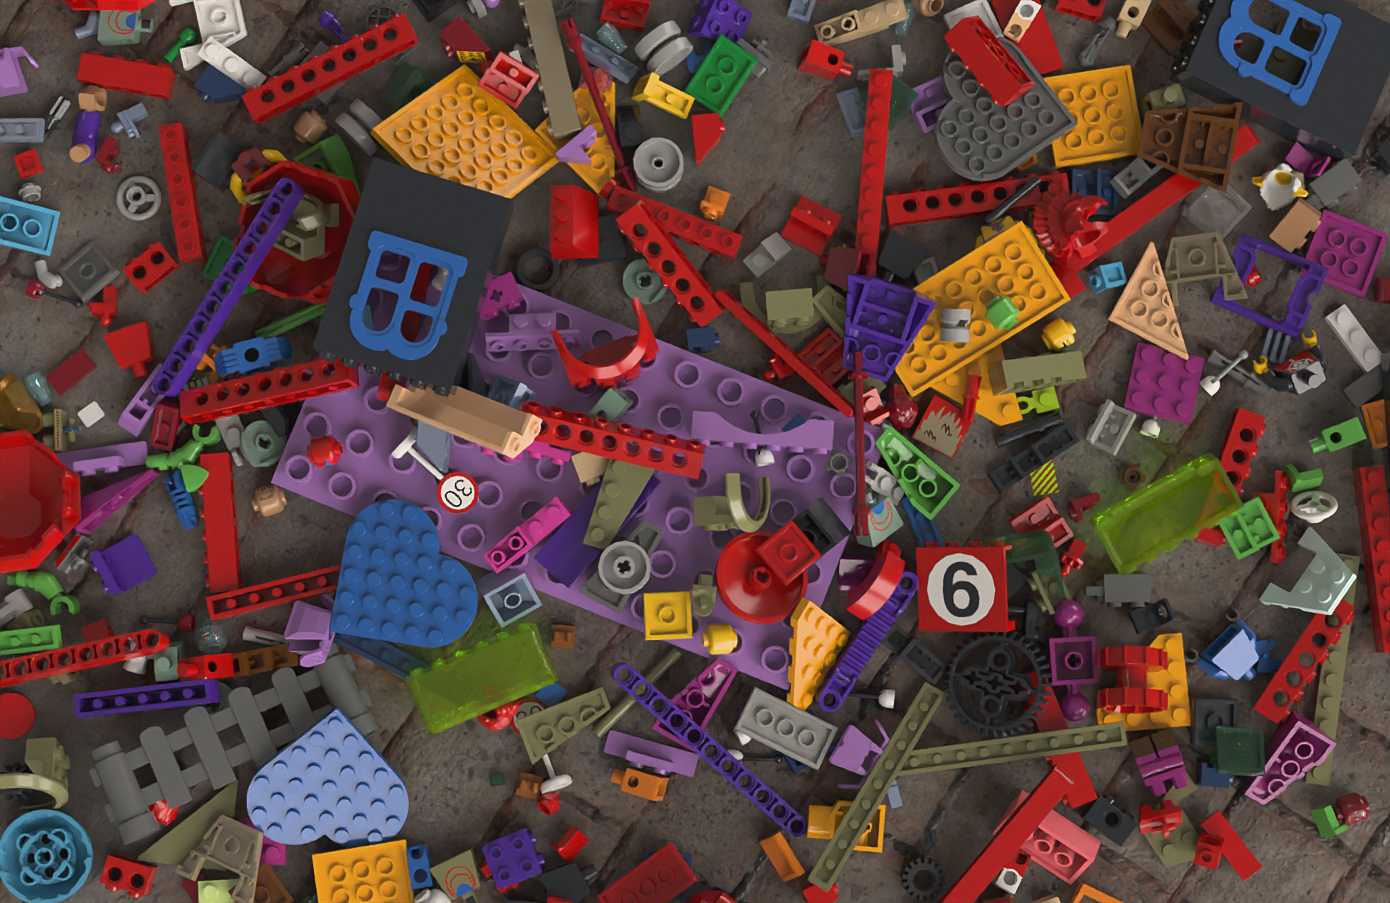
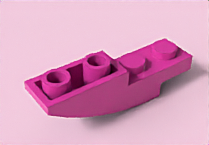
M534 440L515 458L505 455L502 458L511 462H516L517 459L523 460L526 451L529 457L541 460L542 456L551 458L550 463L564 466V463L570 464L572 453L553 448L551 444ZM476 444L478 448H481L480 452L483 454L494 456V452L498 453Z
M556 496L522 525L515 528L489 549L483 556L495 572L499 573L547 537L573 514L559 496Z

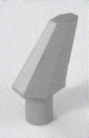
M516 43L513 51L518 50L522 56L521 60L534 69L532 58L536 57L533 50H530L529 45L525 48Z

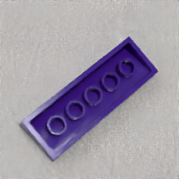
M654 475L649 479L617 534L662 484ZM603 480L534 557L569 589L603 551L602 549L583 544Z

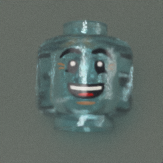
M206 620L196 628V643L201 652L207 655L219 654L227 646L226 629L222 623Z

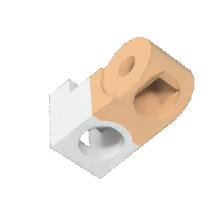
M1021 0L1003 35L1019 43L1041 5L1032 0Z

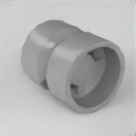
M941 308L940 321L944 323V326L940 328L939 341L969 342L970 329L967 328V324L970 323L971 310Z

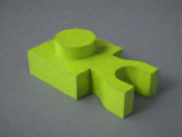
M1054 386L1030 392L1032 398L1025 396L1017 398L1018 403L1025 402L1027 404L1025 410H1020L1021 415L1027 414L1031 409H1035L1036 414L1060 408Z

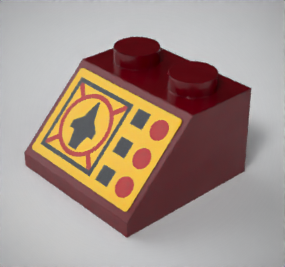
M460 16L439 33L442 40L440 42L443 47L442 50L450 59L454 57L458 62L479 64L493 60L490 49Z

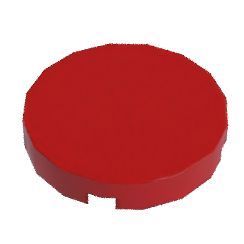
M11 692L0 695V737L16 739L31 731L36 719V711L31 700L21 693Z

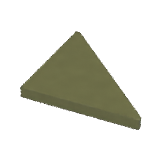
M236 780L139 855L137 860L182 865L191 855L189 852L197 848L203 841L202 837L221 815L235 820L240 780ZM208 859L204 861L202 868L228 870Z

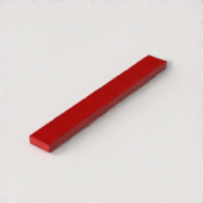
M727 289L718 290L714 294L716 299L847 418L854 417V405Z

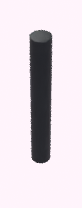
M1034 176L984 217L983 221L988 226L1037 187L1041 180Z

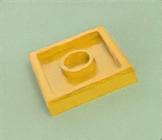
M690 591L643 593L645 640L692 638Z

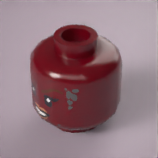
M1356 792L1338 797L1335 801L1336 807L1332 808L1337 821L1341 820L1346 826L1365 821L1370 813L1367 799Z

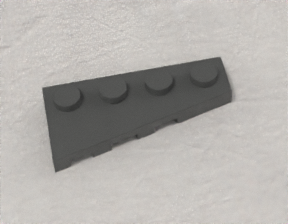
M644 520L625 541L639 545L650 559L665 531ZM622 564L620 569L622 572L629 571L630 567L628 564ZM599 569L578 591L619 614L630 594H620L609 589L600 578Z

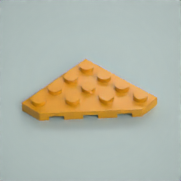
M598 68L592 75L615 131V83ZM584 82L573 94L582 131L591 124L597 132L596 142L587 149L584 147L582 149L591 159V164L565 163L597 195H600L599 192L612 177H615V156L586 82ZM549 116L535 129V133L557 152L574 137L556 141L554 134H549L547 121H551Z
M1001 343L930 386L936 392L963 405L964 398L962 394L965 392L967 374L978 375L982 377L978 395L980 400H977L975 413L992 421V423L999 427L1023 420L1015 393L993 397L988 369L995 365L994 362L1005 360Z
M803 597L792 614L790 626L794 627V634L790 637L789 654L792 655V664L788 666V682L791 683V692L787 693V702L805 711L811 704L817 689L823 684L829 669L836 662L842 647L846 645L851 632L810 600Z
M1182 633L1156 635L1148 646L1159 649L1163 648L1164 652H1168V670L1147 673V688L1164 690L1165 693H1168V711L1145 714H1117L1106 711L1102 712L1100 709H1096L1097 724L1123 721L1125 731L1190 726L1191 715Z

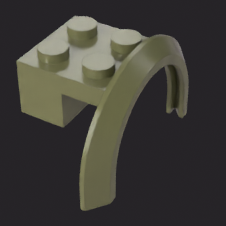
M273 189L251 194L245 197L244 201L252 205L264 202ZM288 189L287 194H290L292 189ZM304 192L302 200L273 246L302 261L323 255L325 252V224L330 219V211L327 206L316 196Z
M824 276L816 278L817 293L826 285L831 287V282L825 280ZM753 282L739 283L742 304L774 333L790 334L810 328L822 318L818 311L813 308L812 288L765 292V316L756 304Z
M725 473L726 497L705 496L693 498L695 526L704 527V531H728V529L743 530L748 533L757 531L764 523L769 511L770 477H759L760 502L758 512L755 515H748L741 496L740 473Z
M55 737L27 739L25 762L33 774H0V789H36L52 795L54 800L42 805L20 807L21 812L19 816L42 809L57 810L67 803L69 797L66 769L70 768L69 755L65 754L63 746L59 744Z

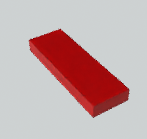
M1216 810L1199 823L1206 834L1225 838L1222 855L1242 881H1245L1262 868L1261 864L1219 810Z

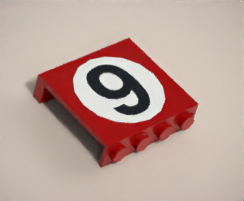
M931 541L924 542V546L916 547L917 578L919 581L917 588L919 631L1009 632L1015 630V620H1008L1005 550L1012 549V545H1004V541H990L989 545H982L981 541H969L967 545L960 546L959 541L945 542L946 546H938V542Z

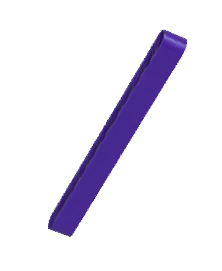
M282 178L276 183L155 376L152 387L156 393L175 397L181 392L302 200L304 188L300 183L289 178ZM292 186V192L287 194L288 188ZM280 205L279 212L275 214L276 208ZM267 225L268 229L266 233L263 234V229ZM255 245V250L251 253V247ZM241 264H243V269H242V271L239 273V272H238L239 266H240ZM230 284L231 288L226 292V288ZM218 303V309L214 312V307ZM206 323V328L202 332V326ZM193 342V343H194V347H193V349L190 351V345H191V343ZM181 361V368L178 371V364ZM169 381V387L166 390L165 385Z
M618 662L612 666L610 674L618 685L793 837H800L806 833L808 825L800 814L635 669L625 662ZM621 668H627V677L622 680L618 679V671ZM640 683H644V693L636 695L635 687ZM656 699H662V707L658 710H653V702ZM679 714L680 721L676 725H671V716ZM692 729H696V738L693 740H688V732ZM713 744V753L705 755L706 746ZM730 759L731 767L728 770H722V763ZM745 774L748 775V782L745 785H739L740 777ZM762 789L765 790L764 798L757 800V792ZM779 804L782 805L781 813L774 815V807ZM798 819L799 826L791 830V822Z

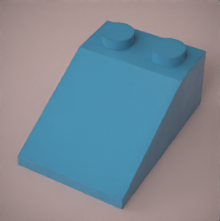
M0 196V245L50 256L60 212Z

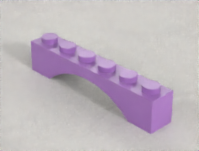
M693 411L691 439L698 440L702 444H706V446H710V442L720 443V447L733 448L734 444H743L744 449H757L758 445L766 446V450L780 451V447L790 448L789 452L803 453L804 449H812L813 454L826 455L827 451H832L834 421L810 419L801 426L787 432L757 434L733 426L725 421L717 412Z

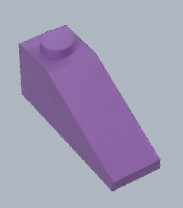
M160 363L126 407L118 422L119 426L136 437L156 411L157 403L165 398L164 395L156 393L152 387L153 380L162 367ZM169 381L165 385L166 390L169 387Z

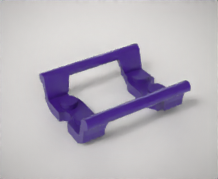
M1242 233L1231 259L1235 262V269L1243 286L1255 263L1256 249L1303 267L1307 270V273L1302 275L1297 281L1287 304V317L1281 321H1276L1236 304L1235 300L1226 301L1224 299L1223 278L1217 287L1211 303L1297 339L1312 308L1308 298L1313 294L1318 295L1329 268Z

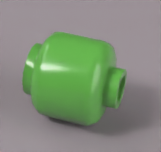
M998 295L985 306L987 309L985 317L995 329L999 330L1005 327L1009 330L1018 322L1016 317L1019 315V309L1008 296L1001 297Z

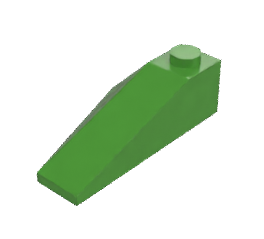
M890 425L875 442V445L911 504L931 521L961 485Z

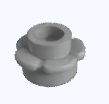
M25 183L18 191V194L21 195L24 202L32 203L41 198V187L34 183Z

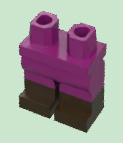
M1172 726L1151 734L1159 754L1158 756L1149 734L1128 742L1145 785L1150 787L1155 797L1167 793L1163 783L1164 780L1171 778L1175 790L1187 786L1185 775L1187 770Z

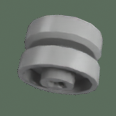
M675 21L665 22L655 28L634 49L641 61H648L646 66L650 73L653 72L659 76L663 75L683 61L693 49V45L687 37H679L681 29Z
M356 99L349 106V110L356 120L348 114L342 113L335 120V123L365 154L371 157L378 150V145L370 133L383 120L371 108H368L362 101Z
M662 137L651 138L638 147L633 159L635 177L638 183L647 191L654 193H665L674 189L681 181L683 175V155L679 147L671 140ZM660 163L661 167H656L655 164Z
M628 541L615 542L607 547L600 556L598 564L599 575L604 584L612 591L620 594L635 593L643 588L649 580L651 572L650 559L644 549L636 543ZM628 564L630 567L629 571L622 572L620 569L621 565Z

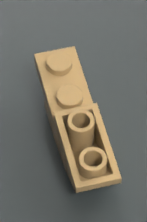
M886 0L860 11L848 12L814 25L819 42L831 46L890 28L889 25L909 17L903 0Z

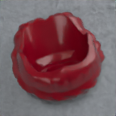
M895 383L889 388L891 402L885 408L890 412L891 426L898 430L902 428L908 429L913 425L917 417L918 406L914 398L910 396L907 388L900 383Z

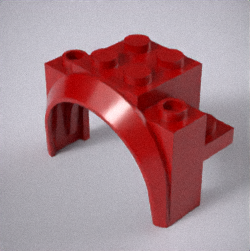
M638 297L633 298V303H631L639 323L637 334L629 337L628 335L584 352V355L577 359L567 350L560 332L557 329L551 331L572 387L578 386V388H583L591 384L590 380L595 379L599 390L603 388L604 391H608L611 387H617V382L625 380L627 383L639 378L638 375L642 373L639 360L643 359L644 362H647L657 357L656 354L660 350Z

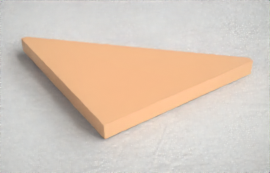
M1150 242L1108 320L1188 360L1189 356L1153 242Z

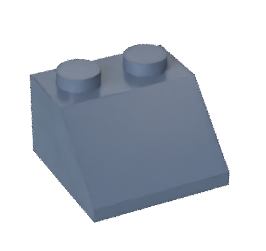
M418 421V426H414L413 440H416L417 445L440 471L448 473L451 433Z
M494 570L475 581L501 628L542 606L523 570H502L499 573H496Z

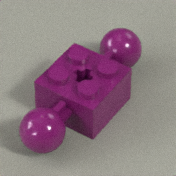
M1067 599L1060 601L1055 606L1053 613L1056 624L1062 628L1063 638L1045 639L1046 661L1050 666L1047 669V673L1052 674V677L1048 678L1049 682H1052V686L1066 685L1067 695L1064 696L1060 703V709L1064 718L1070 722H1080L1090 712V703L1081 694L1080 684L1099 683L1098 668H1096L1097 645L1096 636L1077 637L1076 627L1083 619V610L1076 601ZM1070 655L1077 660L1076 663L1072 664V667L1067 662Z

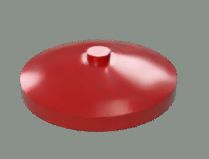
M768 531L746 532L737 536L722 550L715 566V585L724 605L737 617L755 624H771L788 617L795 611L801 599L805 597L808 586L807 569L785 586L755 551L756 548L774 534Z

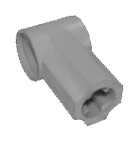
M23 589L12 592L0 603V628L21 614L34 610Z

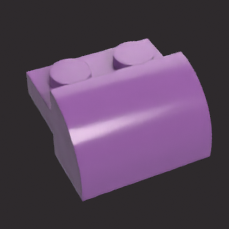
M942 75L903 93L912 112L911 116L920 132L925 134L935 129L939 114L950 101L943 87Z

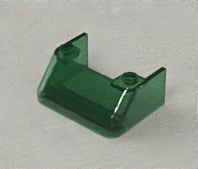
M1035 530L975 540L981 541L982 545H989L990 541H1004V545H1012V549L1005 550L1006 564L1034 559L1036 569L1040 574L1054 576L1057 597H1065L1059 559L1053 538L1049 532Z

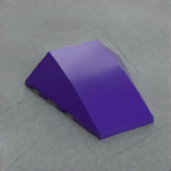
M849 273L843 368L853 371V352H862L863 373H868L869 377L887 382L938 302L917 290L874 276Z

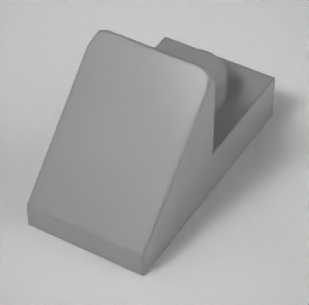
M776 232L762 241L760 246L743 260V263L758 279L792 249Z

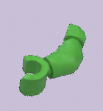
M195 424L192 432L194 440L190 439L182 448L176 449L175 452H170V455L162 453L146 456L147 469L159 467L160 471L170 469L171 466L173 469L179 468L181 470L180 467L182 465H195L205 450L203 446L212 447L220 442L222 435L217 425L211 427L210 435L202 437L203 429Z
M28 570L9 572L7 584L22 587L28 585L29 588H34L35 591L40 592L48 601L52 600L50 605L52 616L62 612L61 604L63 602L68 604L71 614L76 615L80 612L81 604L79 599L73 595H63L62 592L64 590L54 574L44 570L32 571L31 573Z

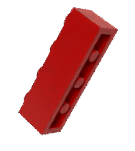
M90 51V54L82 53L77 74V80L82 85L98 86V88L171 100L176 78L175 72L167 64L157 63L154 66L141 59H134V62L126 61V58L118 55H112V58L104 57V54L96 51Z

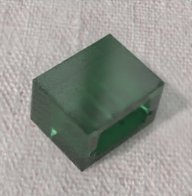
M504 772L489 775L491 787L506 784Z

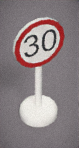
M413 431L391 454L394 458L399 459L408 451L440 480L437 488V497L441 506L447 511L458 514L467 512L477 502L479 490L475 480L463 472L449 473L444 477L411 447L416 442V440H413Z
M534 698L519 701V710L510 722L515 734L521 737L515 722L516 720L548 708L547 705ZM547 754L542 757L551 778L541 784L540 790L542 794L554 792L572 783L571 777L567 774L555 775Z

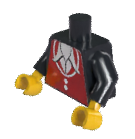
M1311 329V338H1306L1302 333L1303 343L1306 347H1311L1310 350L1306 349L1270 368V370L1267 368V358L1261 355V364L1253 360V369L1256 373H1263L1264 379L1274 390L1298 395L1311 388L1318 387L1326 380L1324 373L1327 371L1328 359L1321 346L1317 345L1316 333Z

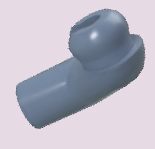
M92 10L89 13L86 25L74 28L78 39L98 33L100 11Z

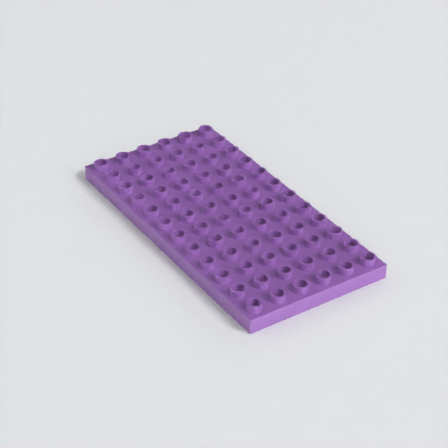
M390 251L382 252L376 276L398 284L403 283L409 257ZM433 265L425 300L426 305L433 307L438 305L442 294L441 291L432 285V280L439 270L436 265ZM493 274L492 280L499 276ZM517 284L524 301L520 302V306L516 309L508 311L506 308L499 311V315L490 320L479 318L469 353L474 354L485 380L486 397L498 374L526 385L528 389L536 392L532 401L538 402L540 405L547 407L557 406L564 411L572 413L582 412L587 416L607 392L603 388L598 389L595 379L590 380L591 384L583 388H578V386L572 387L558 349L488 351L486 333L509 332V314L556 312L557 330L579 329L580 347L567 349L577 359L584 355V352L627 335L628 337L634 336L638 331ZM373 287L370 289L365 305L370 304L375 330L381 331L389 326L399 296L394 292ZM498 293L493 294L494 299L492 300L500 302L501 296ZM422 314L416 343L427 338L425 323L430 317L428 315ZM656 339L660 352L656 354L657 357L647 362H644L643 359L639 360L642 373L638 375L639 378L627 383L625 380L617 382V388L634 403L616 423H628L635 428H649L656 433L674 434L678 438L689 440L691 439L693 411L717 412L725 421L747 432L756 433L754 420L750 417V413L753 410H757L759 412L758 421L761 434L782 433L781 429L797 413L806 421L810 419L834 421L832 451L839 450L841 454L852 458V463L846 468L845 476L839 477L834 471L825 469V463L830 460L832 451H827L826 455L813 454L812 449H804L803 453L789 452L790 448L780 447V451H771L775 463L757 467L755 455L760 449L758 445L757 449H744L743 444H734L733 448L720 447V443L710 442V446H706L698 479L655 470L653 475L662 484L610 543L612 545L615 542L625 541L644 520L665 531L650 558L651 572L649 580L643 588L630 594L620 614L578 592L598 570L600 556L605 550L601 552L570 589L534 559L537 553L567 519L547 537L503 570H523L534 589L645 633L643 593L690 591L692 603L693 584L698 585L699 574L712 575V586L716 587L714 574L720 553L731 540L746 533L743 530L728 529V531H704V527L695 526L693 498L705 496L726 497L725 473H740L741 496L748 515H755L758 512L760 502L759 477H770L769 511L764 523L757 531L776 533L821 496L849 531H851L854 524L851 511L856 506L854 417L847 418L840 411ZM358 366L360 387L305 399L271 481L272 484L354 517L366 507L383 500L396 499L412 503L427 513L435 524L440 538L441 552L491 572L494 569L483 556L489 549L515 528L522 525L556 496H559L573 514L600 483L598 482L591 486H587L586 483L581 484L572 458L570 464L564 463V466L550 463L551 458L542 456L541 460L529 457L528 452L525 451L523 460L517 459L516 462L502 459L503 455L494 452V456L483 454L480 452L481 448L476 446V443L451 434L448 473H443L415 442L411 447L444 477L449 473L463 472L470 475L477 483L479 494L474 507L467 512L451 513L444 509L438 501L437 488L440 480L408 451L399 459L391 455L414 430V426H418L419 420L387 407V401L378 400L377 395L382 373L380 377L366 373L367 371L363 370V367ZM409 381L406 382V389H408ZM603 411L601 417L607 418V413ZM542 419L541 424H547V423ZM864 421L865 462L868 460L877 465L881 453L875 442L885 429L869 425ZM560 425L563 429H569L567 425ZM333 435L337 442L340 441L343 446V455H340L339 462L336 465L317 467L314 463H310L307 456V445H310V441L315 437ZM606 436L609 440H616L613 436ZM637 442L633 444V446L639 445ZM551 444V447L570 452L572 456L581 453V451ZM657 446L652 447L655 451H662ZM675 452V454L679 457L685 456L681 452ZM865 466V474L870 476L872 471ZM848 536L807 568L808 586L804 598L810 600L819 608H821ZM716 592L715 608L713 607L710 615L698 616L693 610V605H691L692 638L663 640L713 661L720 658L737 668L740 672L788 690L791 684L788 682V666L792 664V655L789 654L790 637L794 634V627L790 626L792 614L779 622L771 624L751 623L733 614L724 605L718 592ZM728 623L737 633L736 648H733L729 654H710L707 648L702 646V632H706V628L710 624Z

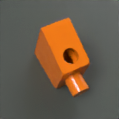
M627 768L626 771L614 769L611 782L622 785L621 791L653 801H663L669 778L635 768ZM635 778L638 779V785H637V786L634 785V779H635Z

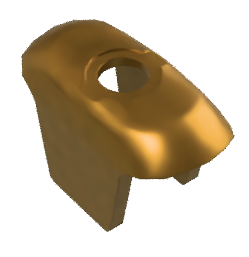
M12 373L5 375L0 379V427L17 431L26 430L31 435H34L43 427V415L34 398L20 379Z

